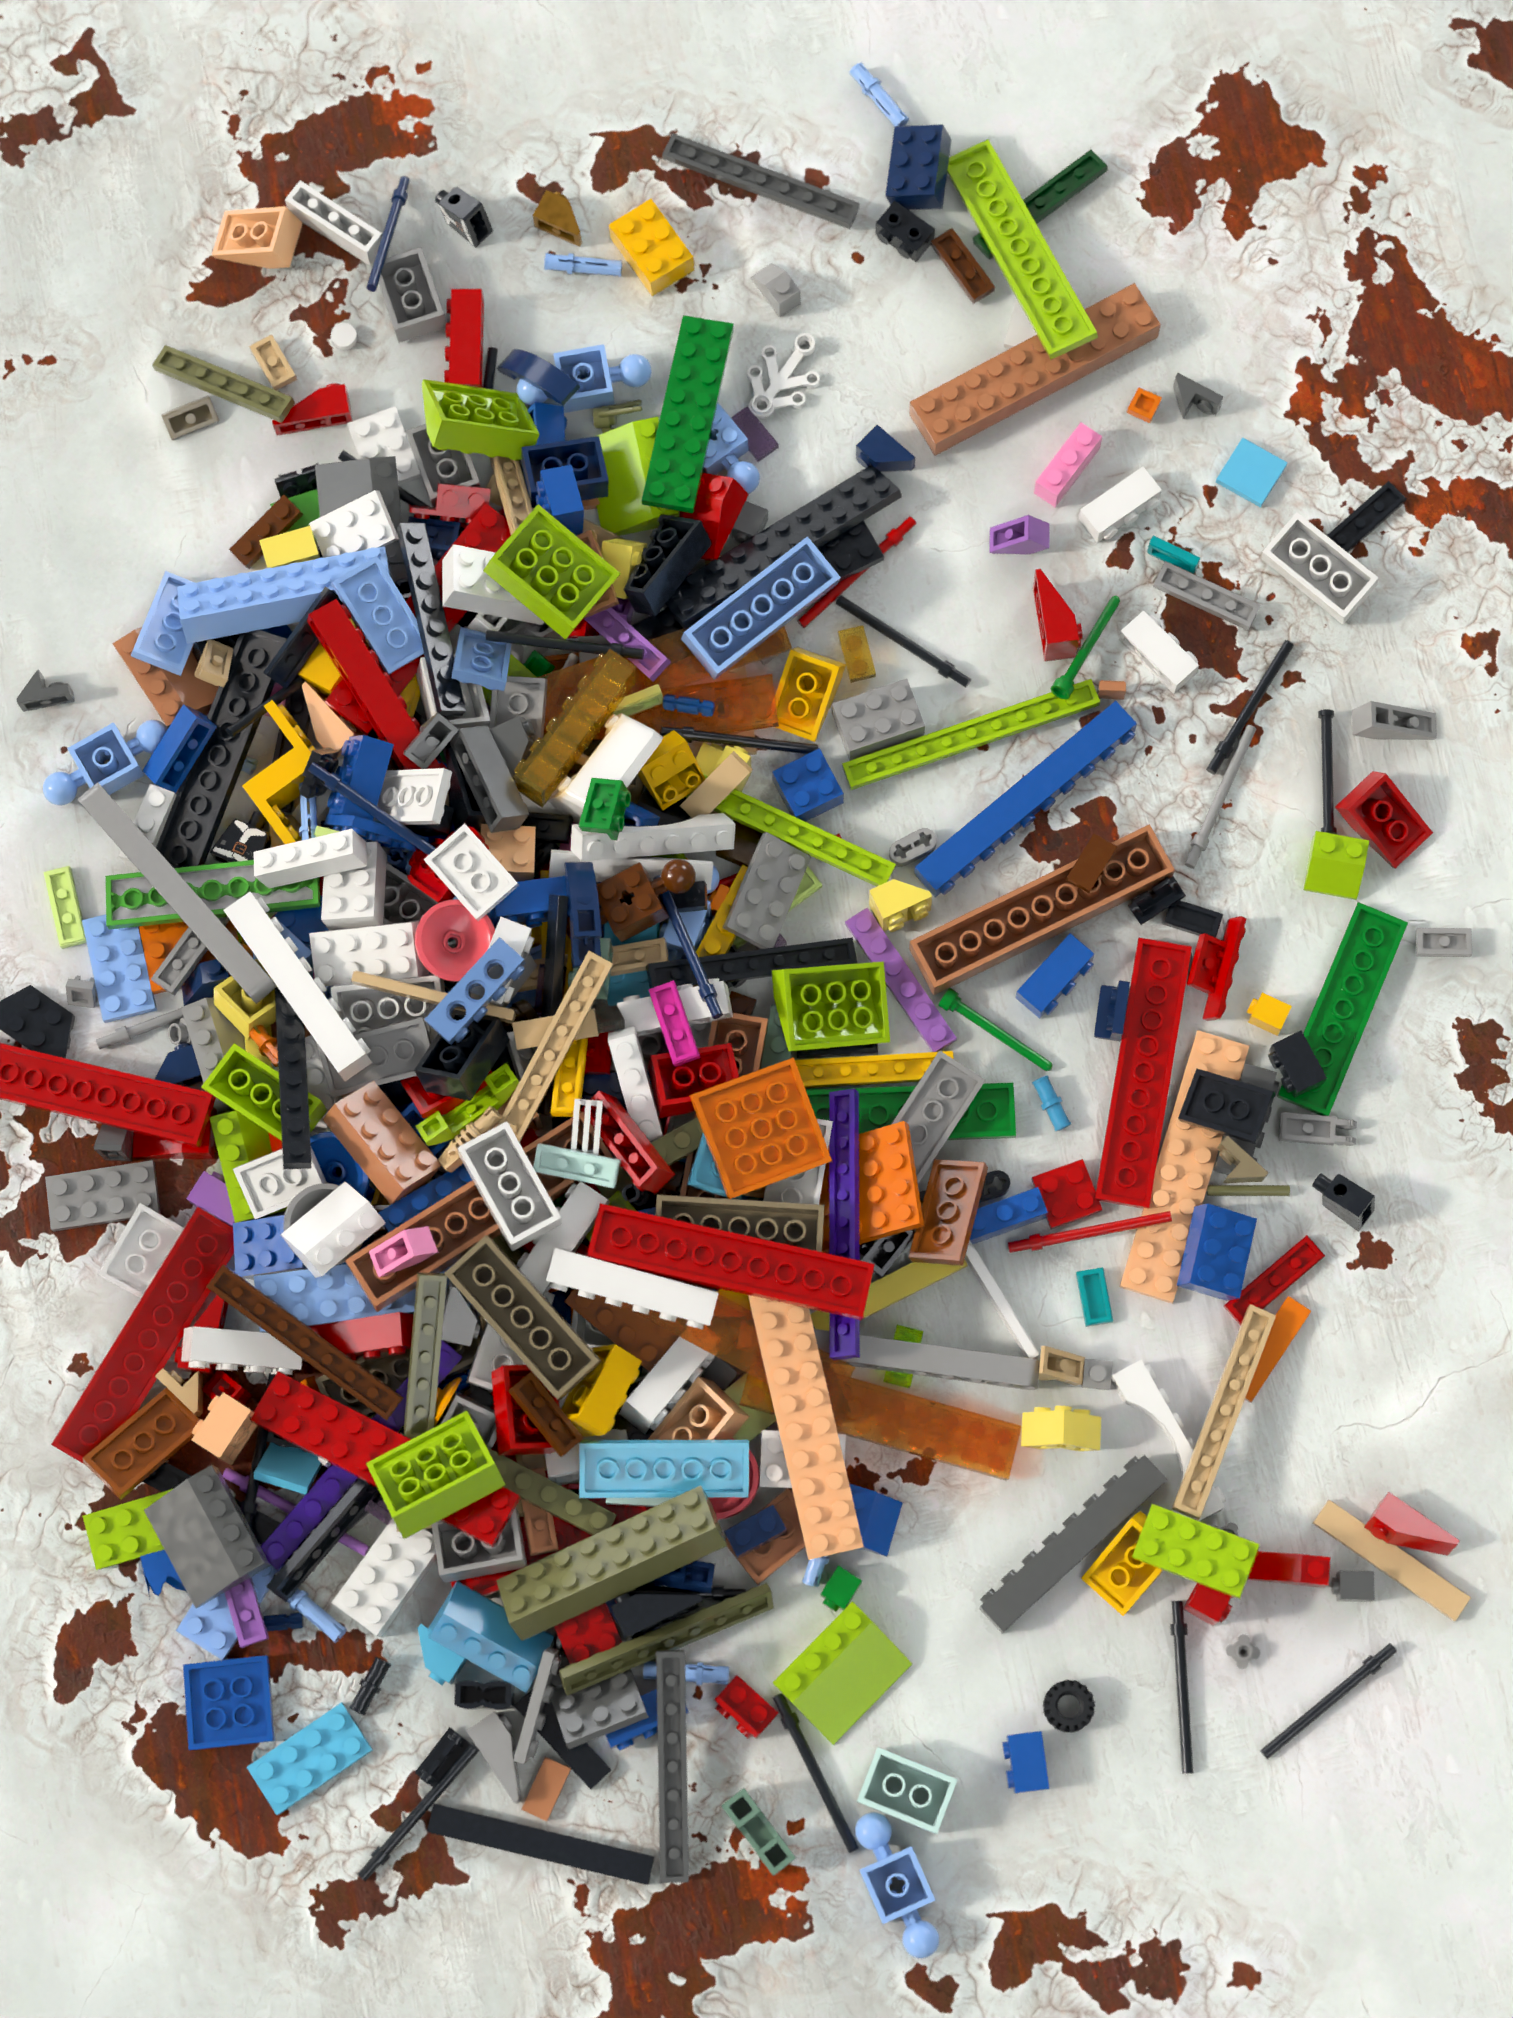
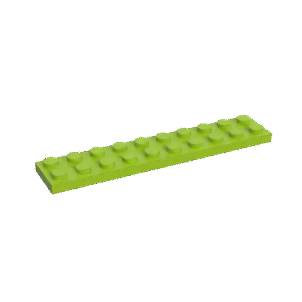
M989 139L949 157L947 174L1050 360L1098 338L1095 327Z

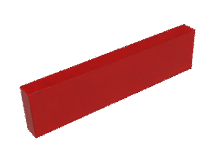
M1306 1235L1241 1290L1239 1299L1230 1300L1224 1305V1308L1241 1326L1250 1304L1264 1309L1325 1257L1324 1253Z

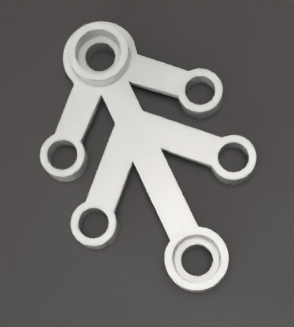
M802 333L796 337L795 351L780 372L776 362V348L772 345L763 347L762 359L766 362L771 384L765 393L761 382L763 378L762 368L758 365H752L748 368L747 377L752 382L754 397L749 402V410L754 417L765 419L773 414L774 409L792 406L794 409H801L805 406V395L800 391L793 392L791 396L775 397L782 390L803 386L815 389L819 386L820 376L814 371H810L806 375L789 378L803 357L809 356L814 352L815 339L812 335ZM807 344L809 349L803 350L800 347ZM771 351L774 355L767 357L765 353ZM753 371L760 373L757 377L750 375ZM814 377L817 381L810 383L807 380ZM796 397H800L802 402L795 403L793 400ZM760 404L767 406L764 410H759L757 407Z

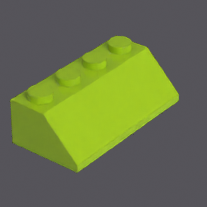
M234 1043L201 1088L282 1141L279 1073ZM308 1092L311 1133L327 1109L322 1100Z

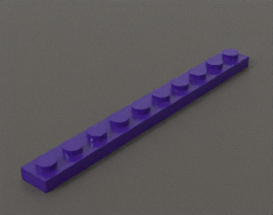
M853 1088L829 1092V1121H833L829 1140V1154L832 1159L829 1162V1254L859 1260V1091ZM829 1313L830 1358L833 1360L860 1358V1320Z
M444 1340L441 1341L438 1385L462 1358ZM408 1377L396 1390L404 1398L386 1421L377 1413L371 1418L396 1432L401 1429L405 1422ZM331 1464L260 1546L270 1565L278 1570L358 1477Z

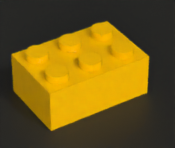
M652 199L647 200L609 224L610 239L651 296L656 295L695 270L693 255Z
M616 1344L591 1348L603 1362L568 1393L561 1407L562 1411L583 1437L605 1435L612 1429L615 1423L614 1416L617 1410L624 1405L627 1399L626 1392L630 1384L634 1383L639 1375L638 1368L642 1361Z

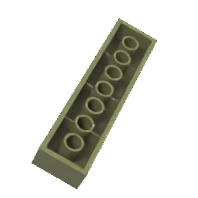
M700 1485L496 1581L508 1622L520 1640L523 1641L724 1548L727 1544L713 1505Z

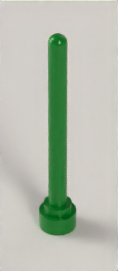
M1118 596L1110 598L1065 675L1056 678L1052 684L1051 692L1058 698L1069 699L1074 691L1073 680L1120 603Z
M949 988L944 994L938 1006L946 1011H957L1044 1071L1052 1069L1053 1065L1049 1060L961 1002L962 998L958 996L959 993L952 988Z

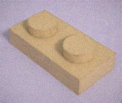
M272 334L249 346L274 390L277 391L297 380L295 373Z

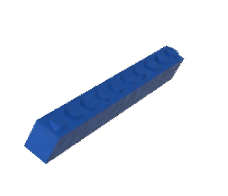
M1114 701L915 866L914 875L934 897H937L940 893L943 895L947 894L955 886L954 882L961 876L966 878L975 870L974 865L981 859L983 861L988 860L995 853L994 848L1000 843L1005 845L1011 841L1016 835L1014 832L1018 828L1029 826L1035 820V814L1041 809L1043 811L1048 810L1056 802L1055 798L1059 794L1063 793L1065 795L1070 792L1076 785L1075 781L1081 776L1083 778L1089 776L1096 768L1094 765L1101 759L1104 762L1107 761L1116 752L1115 748L1121 743L1126 745L1136 735L1134 732L1137 723L1117 701Z

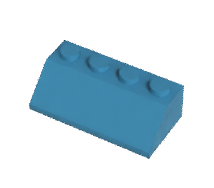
M459 1581L455 1583L428 1628V1638L525 1693L537 1676L544 1650L551 1646L554 1635L543 1631L521 1641L510 1626L503 1606Z

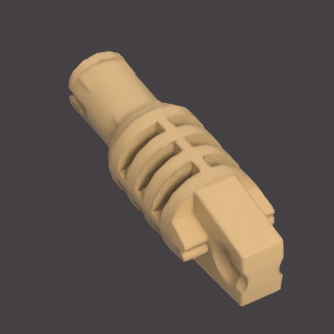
M489 1106L474 1123H468L465 1126L466 1130L462 1129L460 1131L461 1135L458 1134L455 1137V1141L452 1140L438 1159L445 1170L452 1173L463 1164L458 1154V1147L490 1131L502 1120L503 1117L495 1108Z

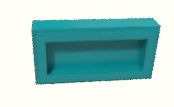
M1154 535L1149 542L1147 550L1149 555L1195 574L1200 557Z
M1104 1268L1077 1271L1076 1278L1085 1327L1113 1323Z

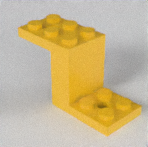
M271 700L264 707L294 748L242 786L283 843L289 844L302 841V838L292 825L287 827L291 822L281 809L300 796L299 784L305 779V776H303L312 750L316 749L300 727L296 725V721L283 704L277 706Z

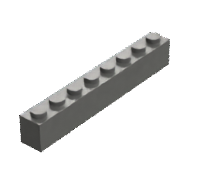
M1145 1455L1140 1459L1134 1456L1124 1466L1126 1472L1120 1478L1116 1475L1110 1478L1103 1485L1106 1491L1099 1497L1094 1493L1083 1504L1086 1509L1079 1516L1075 1512L1062 1523L1066 1528L1058 1535L1053 1531L1042 1541L1045 1547L1040 1552L1031 1551L1021 1561L1024 1566L1017 1573L1012 1569L1000 1580L1004 1584L1000 1589L995 1592L992 1588L980 1599L983 1604L979 1609L1001 1633L1006 1631L1168 1480Z

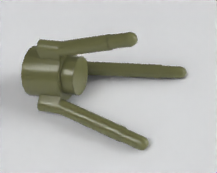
M635 400L611 406H602V408H594L593 422L595 429L602 428V434L615 429L611 426L616 425V415L642 411L643 408L641 406L632 407L640 405L642 401Z

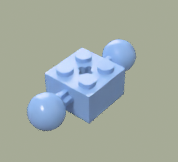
M604 344L553 353L555 367L571 377L580 386L564 405V413L613 405L615 402L611 383L622 381L627 386L636 388L645 385L651 377L652 370L649 361L639 354L628 355L621 361L619 366L608 368ZM522 379L519 380L517 393L525 404L532 406L535 402L543 403L548 397L543 390Z
M718 403L702 473L716 475L725 468L728 471L727 477L734 478L749 494L759 485L760 475L758 469L752 463L738 460V458L749 451L748 438Z
M158 720L145 721L137 729L136 737L125 742L113 722L68 747L67 749L79 769L71 774L65 772L50 774L43 784L45 798L54 805L62 806L70 803L77 794V788L86 783L91 788L98 782L110 795L143 777L144 773L134 756L143 751L153 754L168 730L167 726Z
M714 865L711 890H707V894L712 893L717 888L720 880L719 872ZM708 900V910L680 913L695 951H697L712 917L711 902ZM669 918L668 923H663L659 938H665L667 941L669 961L687 959Z
M867 1813L858 1820L855 1834L858 1842L863 1847L873 1850L877 1862L860 1869L861 1876L882 1924L901 1916L906 1926L902 1936L905 1950L915 1958H927L936 1951L939 1945V1935L931 1923L921 1920L917 1909L935 1901L933 1893L912 1846L893 1854L888 1844L892 1835L889 1820L880 1813ZM895 1876L898 1880L903 1879L905 1881L901 1893L889 1889V1885L892 1884V1878Z

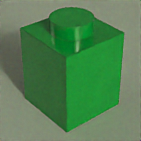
M838 1565L820 1594L824 1598L822 1604L835 1612L839 1608L844 1610L862 1584V1580Z

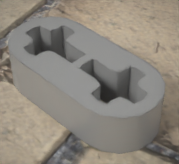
M922 828L895 841L889 849L890 861L895 863L896 866L903 867L930 854L936 847L937 838L935 833L928 828ZM921 836H924L925 839L930 838L928 847L924 844L917 847L914 845L920 842ZM897 848H900L902 851L911 848V850L906 852V858L895 857Z

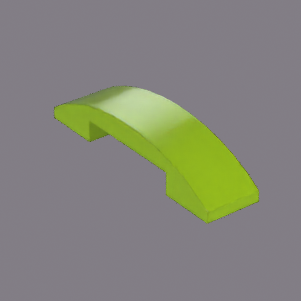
M507 1063L484 1079L487 1086L477 1092L471 1101H464L444 1116L437 1111L415 1126L428 1146L440 1144L454 1139L458 1134L461 1135L460 1131L462 1129L466 1130L465 1126L468 1123H474L489 1106L498 1110L517 1088L519 1081Z

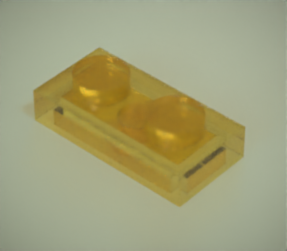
M861 625L838 631V638L850 683L876 677L864 626Z

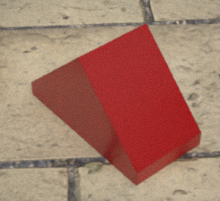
M217 1370L202 1388V1391L212 1399L216 1396L220 1397L224 1392L242 1405H245L252 1396L222 1370Z

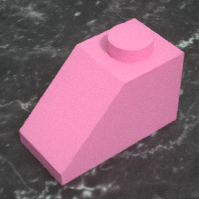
M428 1226L403 1230L369 1251L378 1277H383L418 1264L438 1252Z

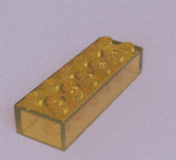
M609 649L605 655L601 653L593 664L595 668L590 676L587 674L583 676L577 686L579 688L578 692L574 697L570 695L565 700L561 708L563 712L558 718L554 716L546 727L548 732L542 739H536L530 748L531 755L527 760L522 759L514 770L518 791L541 808L544 807L558 785L567 776L636 683V666L612 649Z

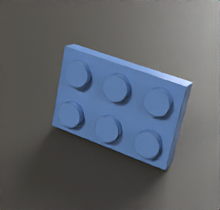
M460 627L451 678L462 683L481 685L490 690L504 691L512 644L486 641V633Z

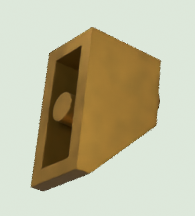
M546 190L532 215L534 226L580 247L582 244L581 233L570 201L559 192L552 193Z

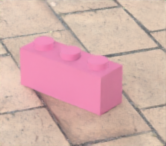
M1081 422L1036 480L1034 494L1053 507H1056L1099 451L1102 436Z

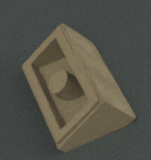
M209 395L161 414L172 440L220 421Z

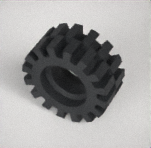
M1064 1680L1053 1685L1046 1693L1043 1701V1712L1048 1723L1055 1729L1067 1733L1079 1731L1088 1725L1095 1712V1701L1093 1700L1092 1693L1087 1689L1088 1687L1075 1680ZM1072 1695L1078 1699L1080 1710L1076 1716L1068 1718L1059 1712L1058 1702L1061 1697Z

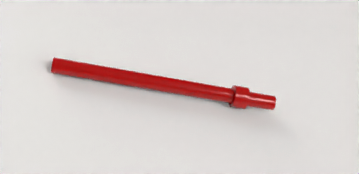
M911 516L896 529L892 528L885 535L886 539L878 545L883 555L892 546L896 547L904 540L903 536L917 524ZM869 568L837 583L797 622L805 628Z
M1170 1211L1043 1236H1040V1233L1029 1235L1027 1239L1008 1242L1010 1253L1028 1249L1038 1251L1043 1250L1044 1246L1172 1222Z

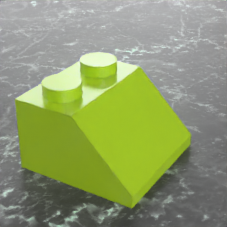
M1316 831L1311 842L1303 890L1357 900L1365 869L1369 840Z

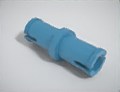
M1048 1075L1032 1082L1043 1103L1041 1108L1043 1111L1046 1110L1055 1128V1132L1070 1126L1071 1122H1069L1061 1105L1062 1099L1060 1096L1057 1097Z

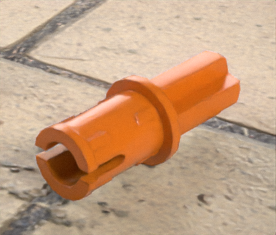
M263 1025L256 1026L260 1034L253 1027L250 1030L249 1037L259 1047L260 1054L266 1056L274 1067H278L277 1039L271 1037Z

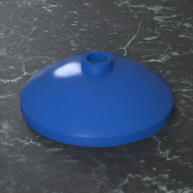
M332 1131L322 1132L310 1137L311 1148L326 1182L339 1186L346 1182L364 1197L370 1178ZM338 1167H340L342 1170L341 1176L337 1175Z

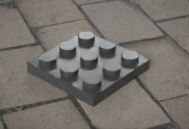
M631 1669L568 1696L563 1688L560 1672H558L557 1676H552L550 1686H553L554 1690L551 1701L568 1749L648 1718Z

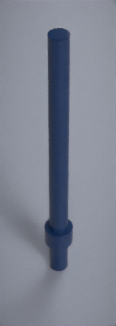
M407 176L400 177L398 187L393 191L391 197L392 206L366 286L370 292H375L402 206L406 204L408 198L407 189L410 179Z
M315 762L309 767L308 771L325 783V787L333 792L336 790L425 854L429 855L436 849L429 842L343 783L342 778L334 772L332 774Z
M661 875L654 877L653 880L657 879ZM670 891L661 894L660 897L699 985V995L702 1001L706 1002L712 1018L718 1019L723 1016V1013L716 999L717 992L714 985L708 981Z

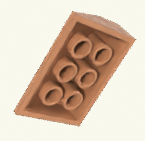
M142 627L133 630L112 643L167 728H169L183 704L203 713L205 716L208 715L219 685L215 686L194 676L198 663L192 652L193 647L183 672L179 676L131 657Z

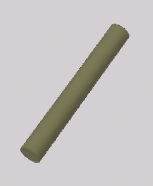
M1208 1185L1206 1191L1207 1196H1290V1185Z

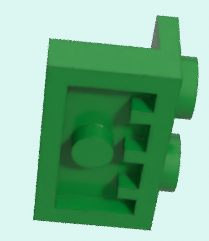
M591 778L578 826L581 831L608 834L611 840L617 841L619 832H622L624 828L625 809L629 807L631 802V794L622 780Z

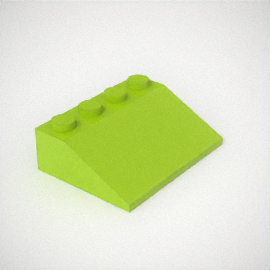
M423 379L422 392L426 429L433 447L443 451L451 449L465 454L479 453L488 457L500 456L519 461L522 459V447L536 445L539 432L518 393Z
M658 416L633 421L598 435L609 485L608 497L598 498L600 504L597 505L601 527L618 536L658 528L660 525L658 519L661 514L679 517L677 510L642 505L643 491L659 424Z
M539 504L494 554L483 570L565 640L621 574Z
M884 961L771 970L774 1000L788 1051L890 1042Z
M237 1111L210 1117V1122L235 1223L256 1220L233 1169L272 1153L269 1134ZM287 1207L267 1214L258 1219L283 1214L286 1212Z
M468 1411L366 1463L403 1539L506 1485Z
M852 1601L772 1683L834 1745L904 1674L912 1663Z

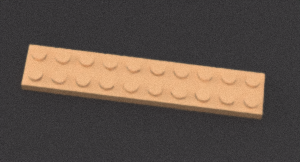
M1197 1030L1156 1164L1149 1209L1143 1208L1141 1216L1170 1211L1172 1222L1137 1228L1120 1288L1171 1304L1173 1303L1178 1288L1177 1281L1194 1206L1203 1204L1218 1154L1217 1148L1223 1137V1134L1180 1122L1178 1117L1196 1068L1239 1081L1249 1050L1248 1045Z
M748 1295L808 1560L862 1548L864 1546L809 1308Z

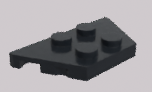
M31 985L0 1001V1030L28 1050L66 1058L67 1049H69L71 1042L70 1033L75 1021V1016Z

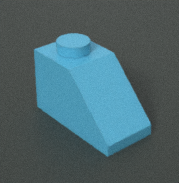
M420 1624L418 1633L425 1668L431 1671L429 1677L442 1686L445 1681L452 1684L467 1662V1659L428 1638V1628Z

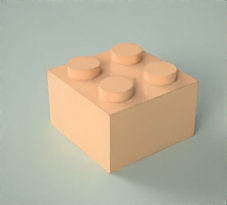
M481 824V834L485 838V843L489 846V851L516 882L534 880L536 827L520 826V828L515 830L491 833L487 824Z

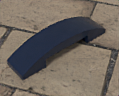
M514 349L497 367V370L514 380L518 377L543 390L548 398L563 406L580 388L579 384L563 371L539 356L524 350Z

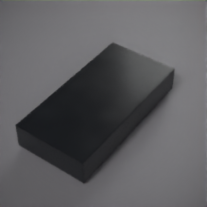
M1179 900L1168 908L1163 925L1197 936L1206 933L1216 938L1223 914Z

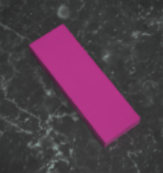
M675 981L648 989L674 1067L701 1058Z

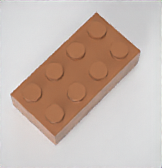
M374 1080L336 1102L323 1118L325 1124L390 1205L430 1181L442 1166Z

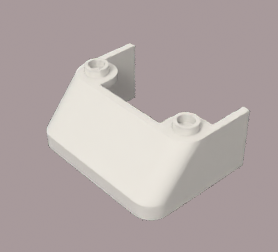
M623 713L613 714L604 725L607 728L605 731L606 736L576 775L571 778L566 776L557 787L560 790L559 793L550 796L547 801L564 815H571L574 819L573 822L579 824L591 778L622 780L625 786L628 787L661 743L663 737L658 732Z

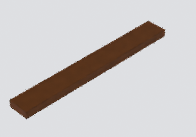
M225 1264L222 1265L206 1286L386 1421L403 1400V1396Z

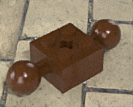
M683 859L671 860L663 867L661 876L652 881L647 870L639 862L597 884L598 901L601 906L599 908L601 926L609 922L613 933L623 942L669 918L659 895L667 891L676 894L689 891L696 880L693 866ZM567 917L566 935L571 940L570 917Z

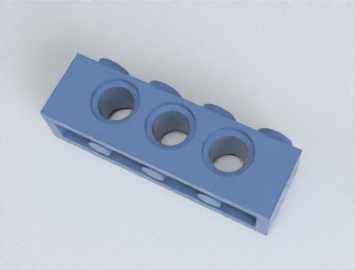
M499 937L424 1020L451 1045L454 1041L459 1043L468 1034L469 1030L467 1027L474 1020L476 1022L480 1021L487 1013L488 1009L485 1007L492 1000L496 1002L504 995L507 990L504 986L511 979L516 981L525 971L523 966L526 963L524 958ZM493 966H500L504 969V973L499 979H492L488 975L489 970ZM476 986L485 989L484 996L479 1000L470 997V991ZM463 1007L466 1009V1015L462 1020L452 1019L451 1013L454 1008Z

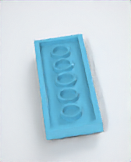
M581 1440L579 1442V1498H674L700 1485L708 1498L749 1497V1440Z

